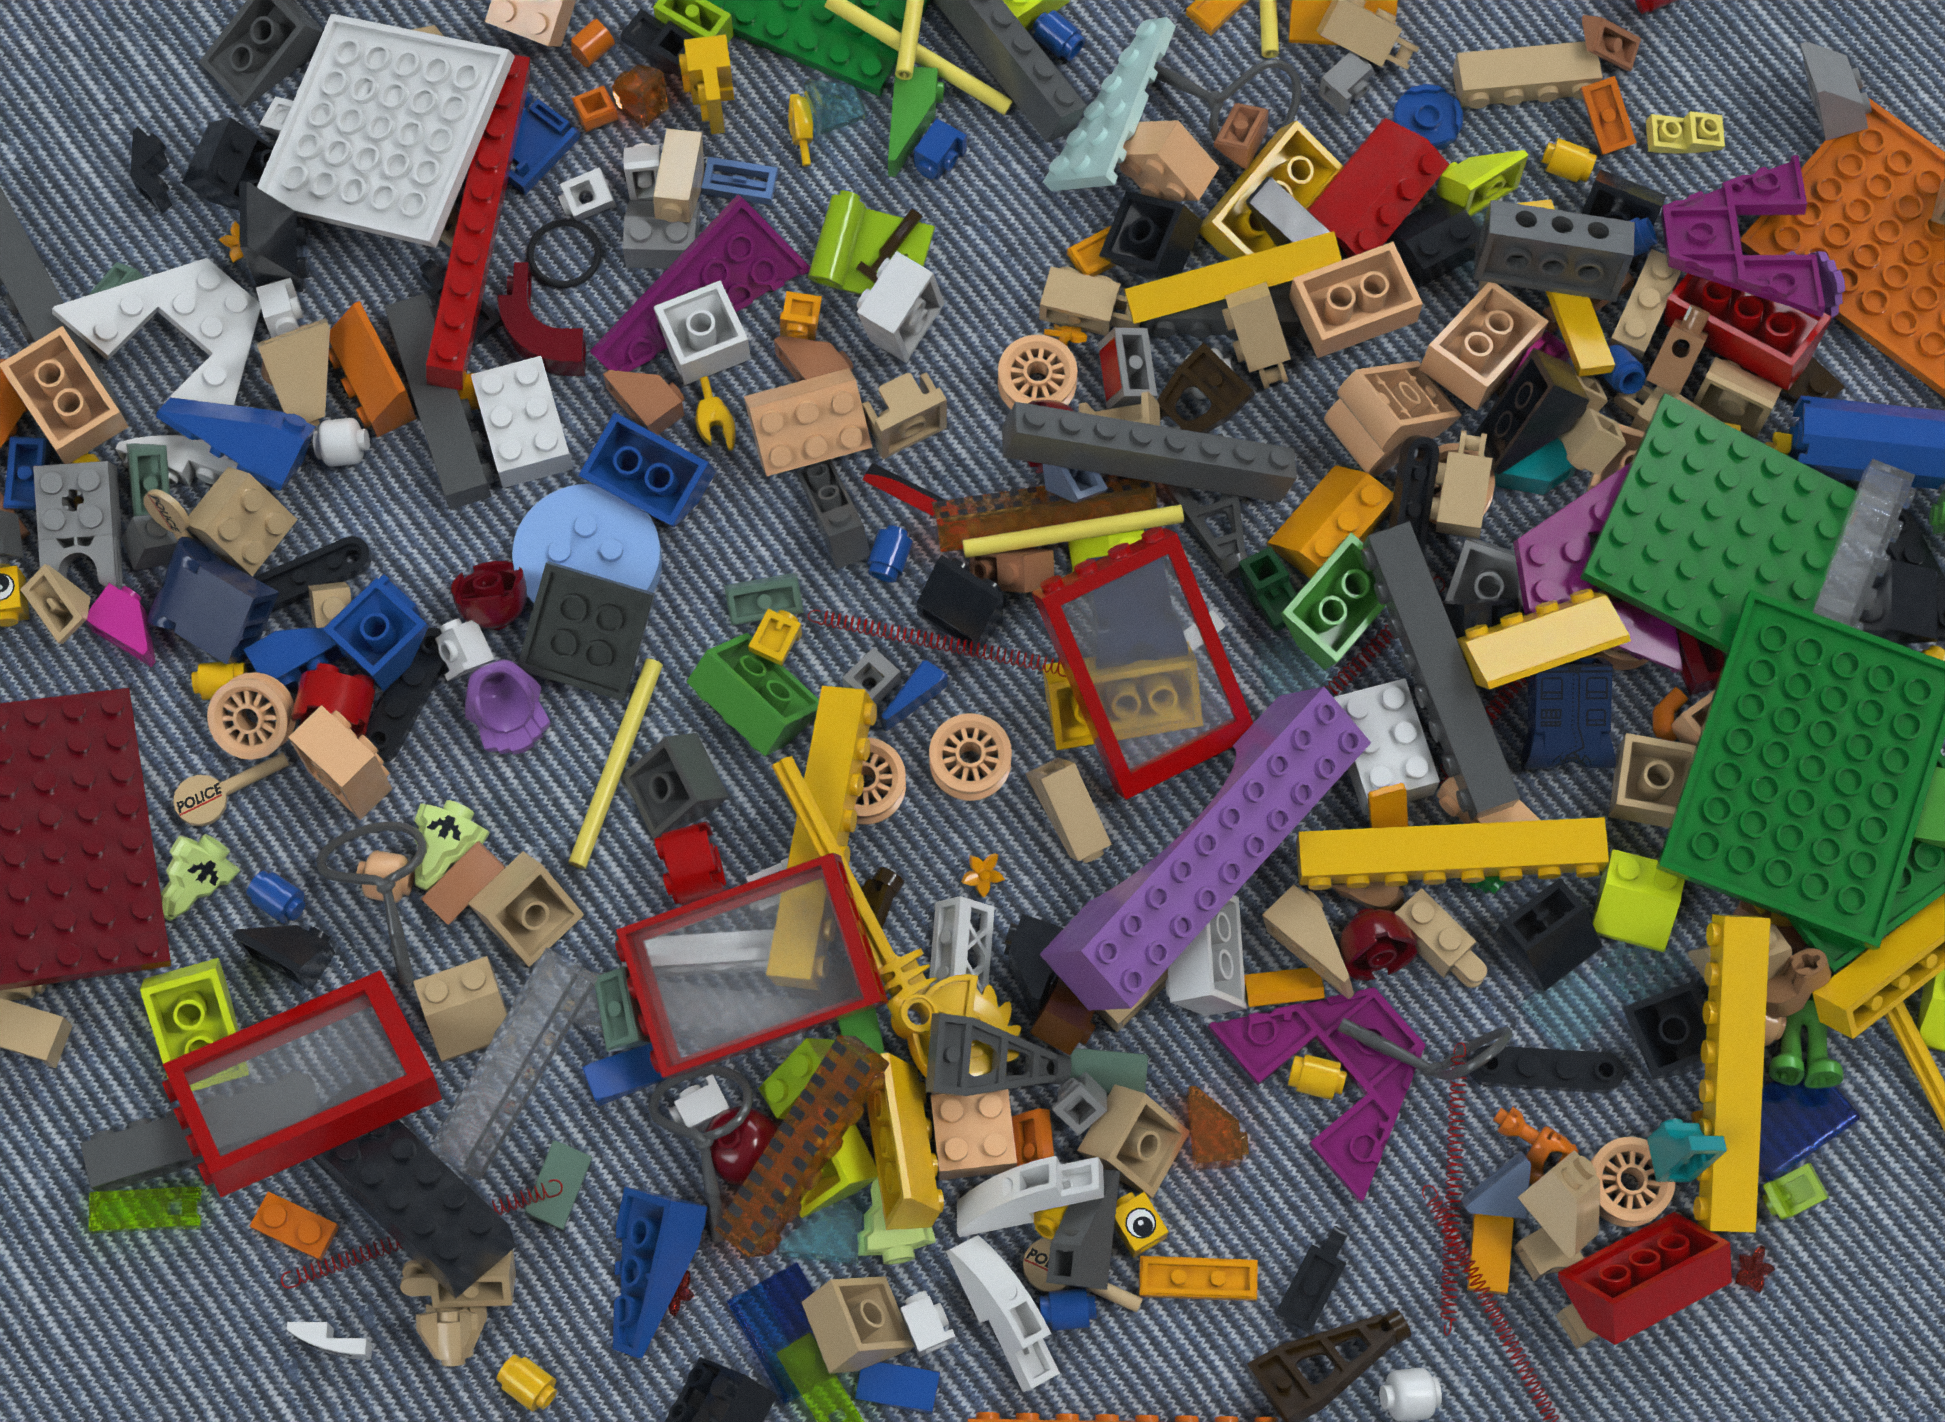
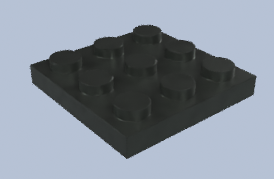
M547 561L517 665L525 672L624 701L655 593Z

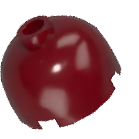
M490 561L473 566L474 573L465 578L463 572L460 573L451 584V593L458 612L467 622L472 620L479 624L480 628L500 630L507 627L521 615L527 602V586L523 570L520 567L519 570H514L512 562Z
M1364 909L1356 913L1354 918L1343 929L1339 950L1349 976L1356 980L1369 981L1376 979L1372 974L1374 971L1387 968L1388 975L1408 965L1418 952L1415 944H1418L1411 928L1394 912L1380 909Z
M741 1106L724 1110L712 1118L704 1133L727 1124L737 1115ZM751 1108L750 1113L739 1127L730 1134L714 1140L710 1151L715 1174L729 1184L743 1185L745 1187L755 1184L748 1178L753 1169L765 1179L764 1175L770 1170L758 1162L763 1153L774 1161L773 1168L777 1166L781 1153L776 1152L768 1144L773 1137L780 1143H782L779 1129L769 1117L757 1109Z

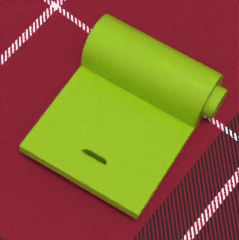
M841 190L839 195L834 194L831 196L808 278L827 287L862 295L867 288L871 290L874 283L857 271L856 267L861 261L869 267L873 265L879 257L880 248L904 218L867 209L865 204L860 202L861 197L858 194ZM919 222L897 251L924 267L935 226Z

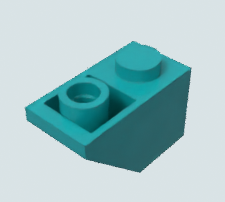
M1557 437L1500 475L1494 473L1495 487L1545 495L1571 478L1576 468L1567 460L1566 449Z

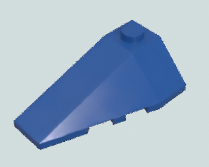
M172 397L164 403L156 414L158 419L191 440L202 439L211 446L209 452L214 456L221 458L226 455L238 463L236 469L250 473L258 482L278 491L282 490L302 465L316 426L307 423L304 418L296 414Z
M624 1187L616 1223V1239H622L621 1261L615 1262V1275L621 1276L620 1296L614 1301V1350L636 1358H643L699 1246L701 1234L705 1226L707 1206L680 1198Z

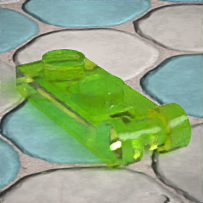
M173 1187L89 1192L88 1231L96 1234L200 1229L201 1215L197 1214V1203L201 1201L202 1188ZM171 1202H182V1214L171 1215Z
M810 1332L776 1353L816 1422H831L828 1415L840 1407L847 1417L841 1422H864L835 1373L829 1374L820 1348Z

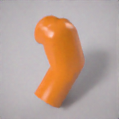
M1674 687L1652 711L1653 732L1657 738L1662 740L1675 741L1677 739L1671 726L1675 721L1674 714L1689 700L1677 687Z

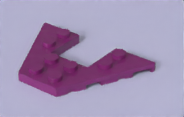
M1793 155L1790 162L1770 170L1762 167L1757 169L1754 174L1741 175L1723 182L1720 189L1703 194L1702 191L1689 195L1685 200H1676L1663 205L1661 221L1668 267L1823 317L1825 302L1816 254L1743 255L1736 216L1805 215L1807 201L1799 156Z
M1631 462L1513 542L1525 615L1536 612L1535 606L1541 603L1557 600V603L1561 604L1571 600L1570 594L1580 590L1592 589L1593 592L1598 593L1596 586L1580 578L1591 553L1589 535L1600 533ZM1627 602L1611 603L1631 639L1630 642L1612 647L1611 649H1620L1630 653L1632 657L1639 660L1646 659L1671 669L1670 672L1678 673L1683 670L1676 627Z
M1375 987L1359 990L1350 999L1340 994L1316 1002L1275 1008L1273 1011L1252 1013L1246 1017L1218 1023L1216 1021L1211 1022L1208 1025L1210 1032L1257 1086L1315 1038L1336 1062L1341 1063V1068L1347 1072V1075L1365 1096L1309 1143V1146L1361 1204L1366 1197L1416 1068L1384 1055L1382 1052L1380 1053L1352 1039L1351 1036L1348 1037L1337 1031L1343 1017L1358 1024V1026L1360 1025L1366 1028V1030L1368 1029V1031L1370 1030L1392 1041L1418 1058L1422 1056L1426 1046L1425 1043Z

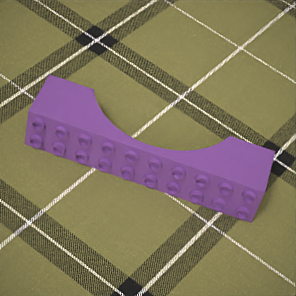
M1325 687L1278 696L1233 745L1236 749V760L1233 769L1222 788L1204 811L1179 837L1149 863L1114 888L1090 900L1040 953L1041 957L1088 1010L1131 1009L1371 742Z

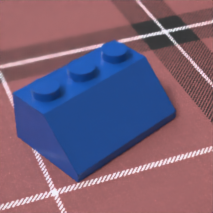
M614 412L578 476L662 522L675 527L699 503L716 471L704 459Z

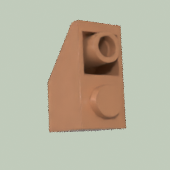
M1025 548L969 558L970 573L981 580L983 578L992 580L1001 588V591L1032 592L1041 588L1040 583L1054 576L1053 550Z

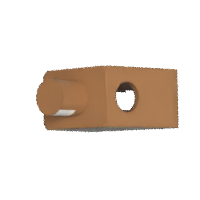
M1690 305L1683 321L1675 319L1646 378L1647 381L1675 394H1680L1709 335L1703 331L1710 316L1709 312ZM1678 340H1686L1690 344L1689 348L1680 347L1677 344Z

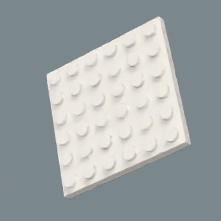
M331 14L257 188L295 210L300 217L436 248L515 56L509 49Z

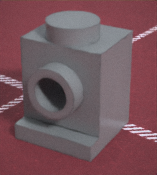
M1350 51L1322 76L1318 94L1344 116L1348 113L1351 100L1357 101L1367 92L1369 88L1368 80L1374 74L1373 67L1367 60L1358 58Z
M873 647L842 677L843 687L865 689L863 687L865 683H874L875 686L870 691H867V693L877 705L894 687L897 688L901 684L900 670Z
M1085 1071L1080 1077L1070 1078L1061 1086L1058 1091V1101L1052 1106V1110L1080 1135L1107 1111V1092Z

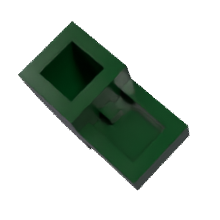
M1270 546L1239 561V572L1246 593L1256 611L1261 610L1273 631L1277 632L1287 627L1280 613L1297 593L1289 582V573Z

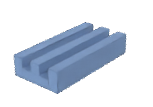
M708 157L701 187L702 194L734 199L737 195H740L747 202L772 205L778 168ZM713 170L768 179V181L764 182L746 179V177L733 175L732 177L726 175L713 174Z

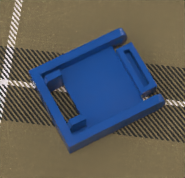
M528 91L513 155V161L518 165L515 167V172L510 169L508 182L524 195L539 182L581 136V132L577 128L572 127L570 129V122L540 99H537L531 105L533 95Z

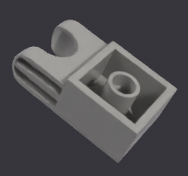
M109 461L33 466L40 568L44 564L50 565L67 578L68 568L74 560L84 556L90 557L97 568L99 583L104 587L110 583L120 589L123 584L117 466ZM79 496L84 499V503L78 504L77 511H75V508L72 507V502L75 500V497Z

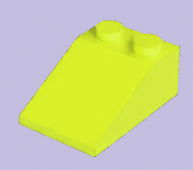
M219 958L143 979L140 992L163 1064L239 1031L230 992ZM247 1062L192 1085L190 1088L192 1092L248 1077L250 1073Z

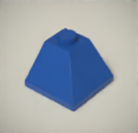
M376 578L323 628V631L365 676L371 677L374 680V684L384 692L411 666L429 626Z

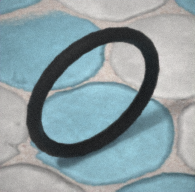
M560 219L543 225L534 233L528 244L526 256L529 267L538 280L555 288H570L586 282L593 276L601 262L602 248L597 235L590 227L576 220ZM562 226L574 227L586 233L591 239L595 251L594 260L589 269L580 277L567 281L554 280L547 277L538 269L534 259L535 246L541 236L551 229Z

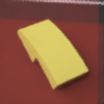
M1690 111L1684 118L1651 114L1646 120L1648 152L1672 154L1701 153L1722 150L1725 147L1722 115Z

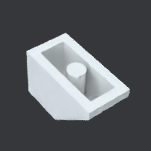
M640 143L633 147L624 148V172L630 200H653L661 159L659 145Z

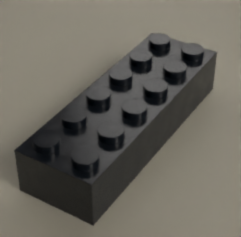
M355 1080L312 1116L368 1092V1090L358 1080ZM399 1119L312 1157L349 1196L455 1299L516 1247L510 1225Z

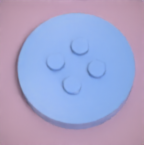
M594 484L568 486L542 498L527 512L521 521L513 543L512 560L514 570H519V567L523 570L527 586V602L532 608L534 607L547 561L653 593L658 585L662 570V552L658 533L649 514Z

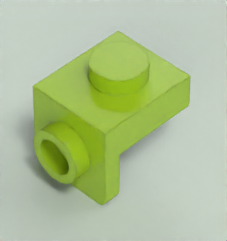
M1807 1163L1774 1181L1763 1184V1188L1766 1191V1194L1762 1195L1764 1203L1773 1216L1778 1214L1781 1220L1790 1219L1829 1199L1811 1163Z

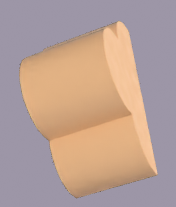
M1419 361L1356 369L1342 383L1337 392L1339 399L1324 417V422L1363 471L1372 477L1384 473L1399 463L1400 450L1406 439L1414 435L1434 439L1462 416L1437 383L1419 370L1421 365Z

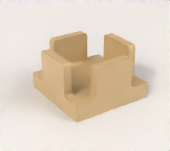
M927 372L920 375V388L911 373H905L879 386V394L888 408L880 413V417L876 415L869 401L862 403L867 426L876 441V449L882 459L947 428V399L940 387L936 389Z

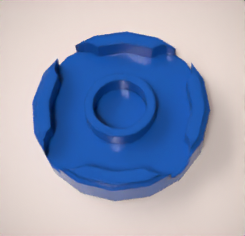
M1422 84L1411 87L1398 99L1393 111V122L1427 138L1437 150H1442L1452 144L1459 135L1463 124V110L1459 100L1454 95L1452 97L1447 93L1446 89L1438 85Z

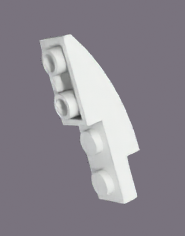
M156 435L118 442L115 448L123 461V465L128 468L126 444L166 445L170 485H176L179 482L190 486L195 475L200 480L214 485L227 467L236 469L238 465L237 462L226 455L218 458L209 452L211 446L202 439L191 440L186 436ZM260 483L265 489H267V485Z
M1052 1156L1014 1167L982 1182L957 1201L958 1236L964 1237L1034 1222V1212L1104 1198L1103 1165L1099 1157L1060 1164L1057 1156Z
M979 1235L947 1250L946 1253L979 1323L989 1320L1022 1391L1031 1390L1060 1374L1043 1339L1051 1334L1044 1318L1021 1281L999 1254Z

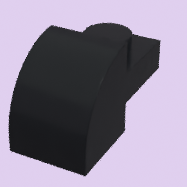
M642 9L638 11L620 34L622 42L647 57L651 67L666 74H675L679 70V54H685L684 40L695 38L671 21H668L665 25Z

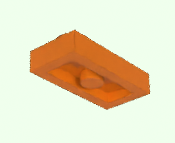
M1615 76L1580 88L1601 155L1637 143Z
M1038 1108L1012 1116L1017 1166L1054 1156L1050 1109Z
M269 1191L250 1224L253 1230L319 1261H322L340 1227L337 1223Z

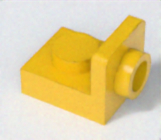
M768 608L748 646L749 651L783 666L795 640L799 641L802 636L801 623L798 622L796 616L787 611L779 610L777 613Z

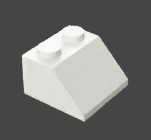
M721 280L653 306L669 353L684 385L751 359L748 338Z

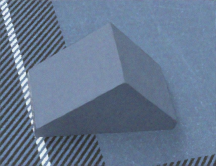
M1043 464L1045 489L1074 503L1102 494L1108 489L1101 475L1097 472Z
M1520 1151L1461 1198L1468 1212L1525 1219L1526 1207L1517 1197L1529 1188L1530 1161Z

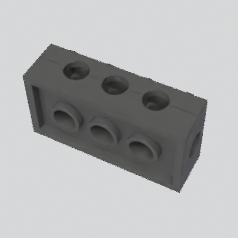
M1491 200L1475 247L1474 280L1616 302L1634 256L1635 222Z

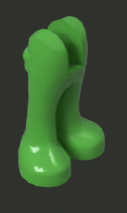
M1811 993L1810 1000H1807L1802 1010L1787 1016L1786 1028L1782 1035L1780 1055L1771 1060L1769 1076L1773 1080L1789 1086L1797 1085L1802 1081L1804 1077V1063L1801 1052V1029L1804 1025L1808 1031L1804 1085L1808 1088H1828L1839 1085L1843 1081V1069L1840 1063L1828 1058V1026L1819 1022L1813 994Z

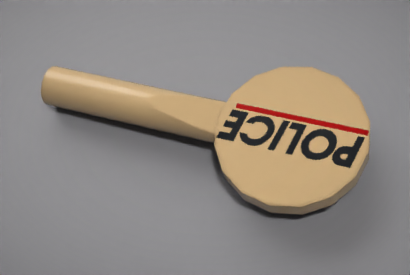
M158 489L150 490L144 496L143 501L151 517L163 528L173 532L177 541L180 537L193 539L186 530L190 525L189 517L180 503L164 491Z
M282 752L222 782L209 775L188 777L180 783L175 791L173 800L175 811L184 822L192 826L212 824L226 810L228 795L289 766V763Z
M1042 1238L1031 1244L1024 1255L1022 1264L1024 1276L1029 1284L1038 1291L1048 1293V1291L1063 1290L1067 1285L1046 1283L1052 1240ZM1108 1283L1107 1290L1086 1288V1290L1136 1313L1143 1299Z

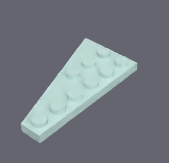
M1168 17L1148 19L1138 26L1135 32L1136 37L1130 46L1120 54L1118 58L1119 63L1113 73L1103 81L1101 85L1102 90L1095 101L1090 103L1085 109L1084 118L1081 123L1067 137L1065 148L1051 162L1049 173L1043 180V183L1051 191L1115 185L1118 177L1114 172L1116 163L1124 162L1127 151L1123 148V145L1136 131L1149 97L1145 92L1147 83L1155 82L1158 72L1154 69V65L1165 56L1176 27Z

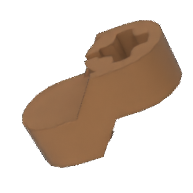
M1370 882L1368 888H1348L1347 883L1331 884L1332 888L1339 895L1354 900L1368 909L1395 912L1404 901L1403 889L1400 886H1386L1385 882Z
M1815 948L1799 951L1788 958L1779 975L1767 981L1766 1010L1771 1016L1787 1017L1802 1010L1811 993L1828 983L1831 978V971L1825 953Z

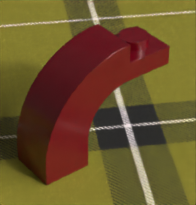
M514 262L513 276H507V295H498L499 312L511 345L524 360L541 356L545 371L561 376H585L587 343L583 328H555L547 326L536 319L531 313L532 275L529 263Z

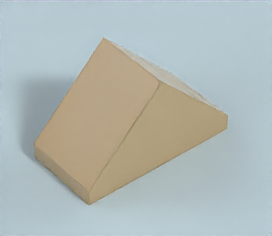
M44 564L20 589L59 644H63L88 618L91 597L50 565Z

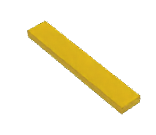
M1551 199L1517 203L1555 210ZM1546 291L1578 377L1611 373L1614 370L1615 362L1590 298Z
M1332 231L1125 288L1124 292L1132 322L1136 324L1226 299L1225 295L1267 282L1268 287L1292 281L1297 276L1339 262L1342 259L1335 232Z

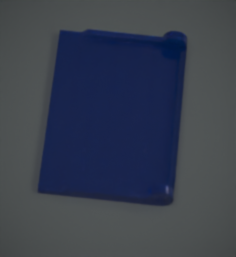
M1807 1058L1803 1060L1804 1077L1799 1084L1789 1086L1774 1080L1762 1089L1759 1165L1763 1168V1173L1769 1181H1773L1860 1120L1858 1112L1835 1086L1819 1089L1805 1087L1804 1078Z
M797 1262L727 1301L784 1405L791 1403L840 1374H829L801 1302L814 1293Z

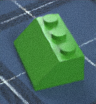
M1352 532L1280 613L1296 645L1323 670L1336 664L1386 606V604L1381 605L1376 597L1374 584L1377 582L1373 571H1368L1363 564L1361 549H1363L1364 543Z
M745 633L708 649L688 678L687 683L703 701L708 702L723 717V720L728 725L734 727L749 741L752 748L767 756L785 747L816 717L819 699L784 666H780L750 652L748 646L753 637L749 633Z

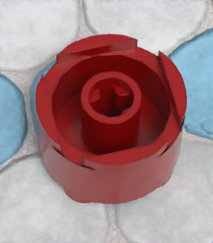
M319 663L316 666V670L307 671L301 675L291 720L294 722L300 719L301 725L322 705L331 714L335 710L342 714L351 724L350 729L358 738L361 735L365 736L375 696L374 680L365 675L355 674L350 676L339 673V668L336 666Z
M707 821L662 833L661 837L654 839L658 857L660 860H664L665 866L669 871L663 874L666 891L669 896L672 895L675 905L681 904V906L726 891L724 887L726 885V878L717 845L714 846L713 843L709 842L708 836L713 835V832Z

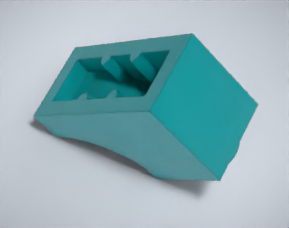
M1670 1119L1662 1122L1660 1127L1647 1138L1656 1182H1692L1727 1151L1724 1136H1705L1700 1129L1699 1123H1683L1681 1119Z

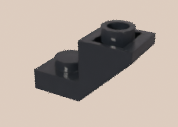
M137 127L133 130L130 177L138 193L163 214L172 206L166 193L169 187L158 176L169 166L164 154L167 148L154 133L148 136Z

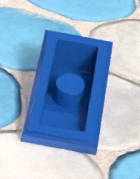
M10 437L4 509L36 510L33 466L50 465L52 445L47 438Z
M922 661L881 715L882 729L888 731L944 690L948 685V675L929 661Z
M652 1043L582 1066L598 1107L668 1079L662 1078L661 1072L657 1073L653 1068L650 1059V1051L653 1050Z
M879 1362L860 1370L855 1400L933 1415L940 1372Z

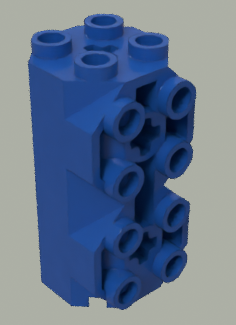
M1800 396L1794 406L1792 417H1799V420L1796 421L1795 427L1790 426L1789 434L1793 435L1792 447L1787 456L1842 484L1848 480L1867 482L1871 487L1877 488L1883 493L1911 495L1920 488L1938 489L1940 485L1943 486L1945 484L1944 410Z

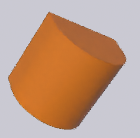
M596 18L571 39V54L583 66L588 68L615 45V41L607 28Z
M604 85L572 97L576 114L585 132L619 120L617 110Z

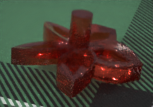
M1760 1245L1754 1251L1752 1257L1746 1254L1739 1255L1741 1269L1736 1275L1735 1284L1748 1285L1758 1293L1762 1291L1764 1286L1763 1276L1775 1270L1771 1264L1763 1262L1765 1246Z
M686 1270L669 1304V1312L674 1317L679 1311L681 1300L688 1302L695 1296L691 1289L688 1288L691 1281L690 1271Z

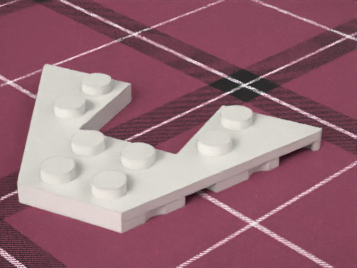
M207 258L56 305L52 308L54 316L107 360L157 312L160 313L210 356L170 397L227 405L235 404L261 312L260 302Z

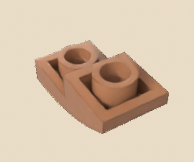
M478 841L421 899L449 925L468 906V902L504 870L505 866Z

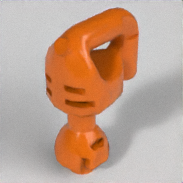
M1514 1106L1509 1112L1500 1108L1493 1121L1501 1125L1497 1130L1498 1133L1506 1137L1518 1136L1532 1145L1526 1154L1531 1163L1529 1180L1531 1185L1545 1175L1543 1171L1544 1163L1551 1152L1562 1153L1557 1164L1574 1150L1579 1153L1575 1144H1572L1565 1136L1549 1126L1543 1127L1539 1132L1528 1125L1522 1113Z

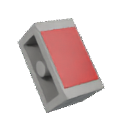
M1113 328L1098 342L1107 409L1141 404L1142 392L1149 391L1156 398L1157 391L1148 328Z

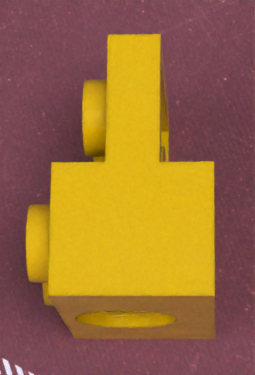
M726 34L685 39V54H679L684 93L691 92L693 105L700 104L702 122H710L711 134L725 133L721 102L735 100Z

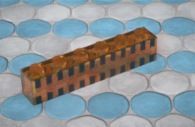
M1111 475L1102 477L1108 487L1106 492L1078 503L1047 491L1045 485L932 502L936 538L940 552L963 549L962 540L1156 509L1155 485L1152 481Z
M838 1035L714 1230L748 1258L771 1254L781 1241L780 1234L786 1224L793 1221L801 1211L802 1204L800 1202L806 1193L812 1190L821 1180L823 1175L822 1168L828 1159L834 1157L843 1145L842 1137L849 1126L854 1125L863 1115V1105L867 1098L883 1084L885 1080L884 1072L890 1063L856 1036Z

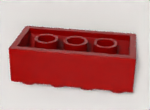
M1384 118L1307 208V211L1330 232H1335L1337 242L1348 258L1382 246L1450 164L1427 138Z
M1687 273L1667 298L1663 324L1671 328L1675 319L1683 321L1690 305L1709 312L1710 316L1703 328V331L1709 335L1703 346L1788 391L1808 366L1832 316L1824 313L1823 317H1819Z
M1673 1212L1559 1271L1558 1279L1587 1329L1616 1345L1732 1283L1730 1242Z

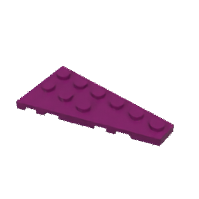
M737 195L589 352L608 370L630 372L655 358L657 353L668 348L653 306L721 280L735 312H738L752 304L754 299L766 292L781 288L785 285L784 282L799 274H806L809 272L810 266L743 197Z

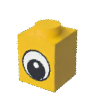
M17 565L0 568L1 627L14 626L19 621L30 619L28 600L20 590L27 583L26 577Z
M1130 1192L1117 1200L1114 1227L1133 1258L1167 1239L1169 1231L1145 1192L1136 1197L1133 1192Z

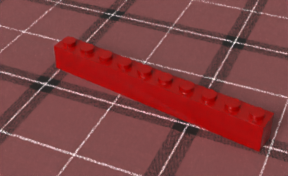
M514 55L513 63L469 167L426 362L428 385L461 391L464 388L530 81V57Z

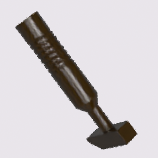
M911 208L903 221H901L880 248L879 257L873 265L869 267L861 261L856 270L875 284L878 280L876 271L886 258H892L923 216Z

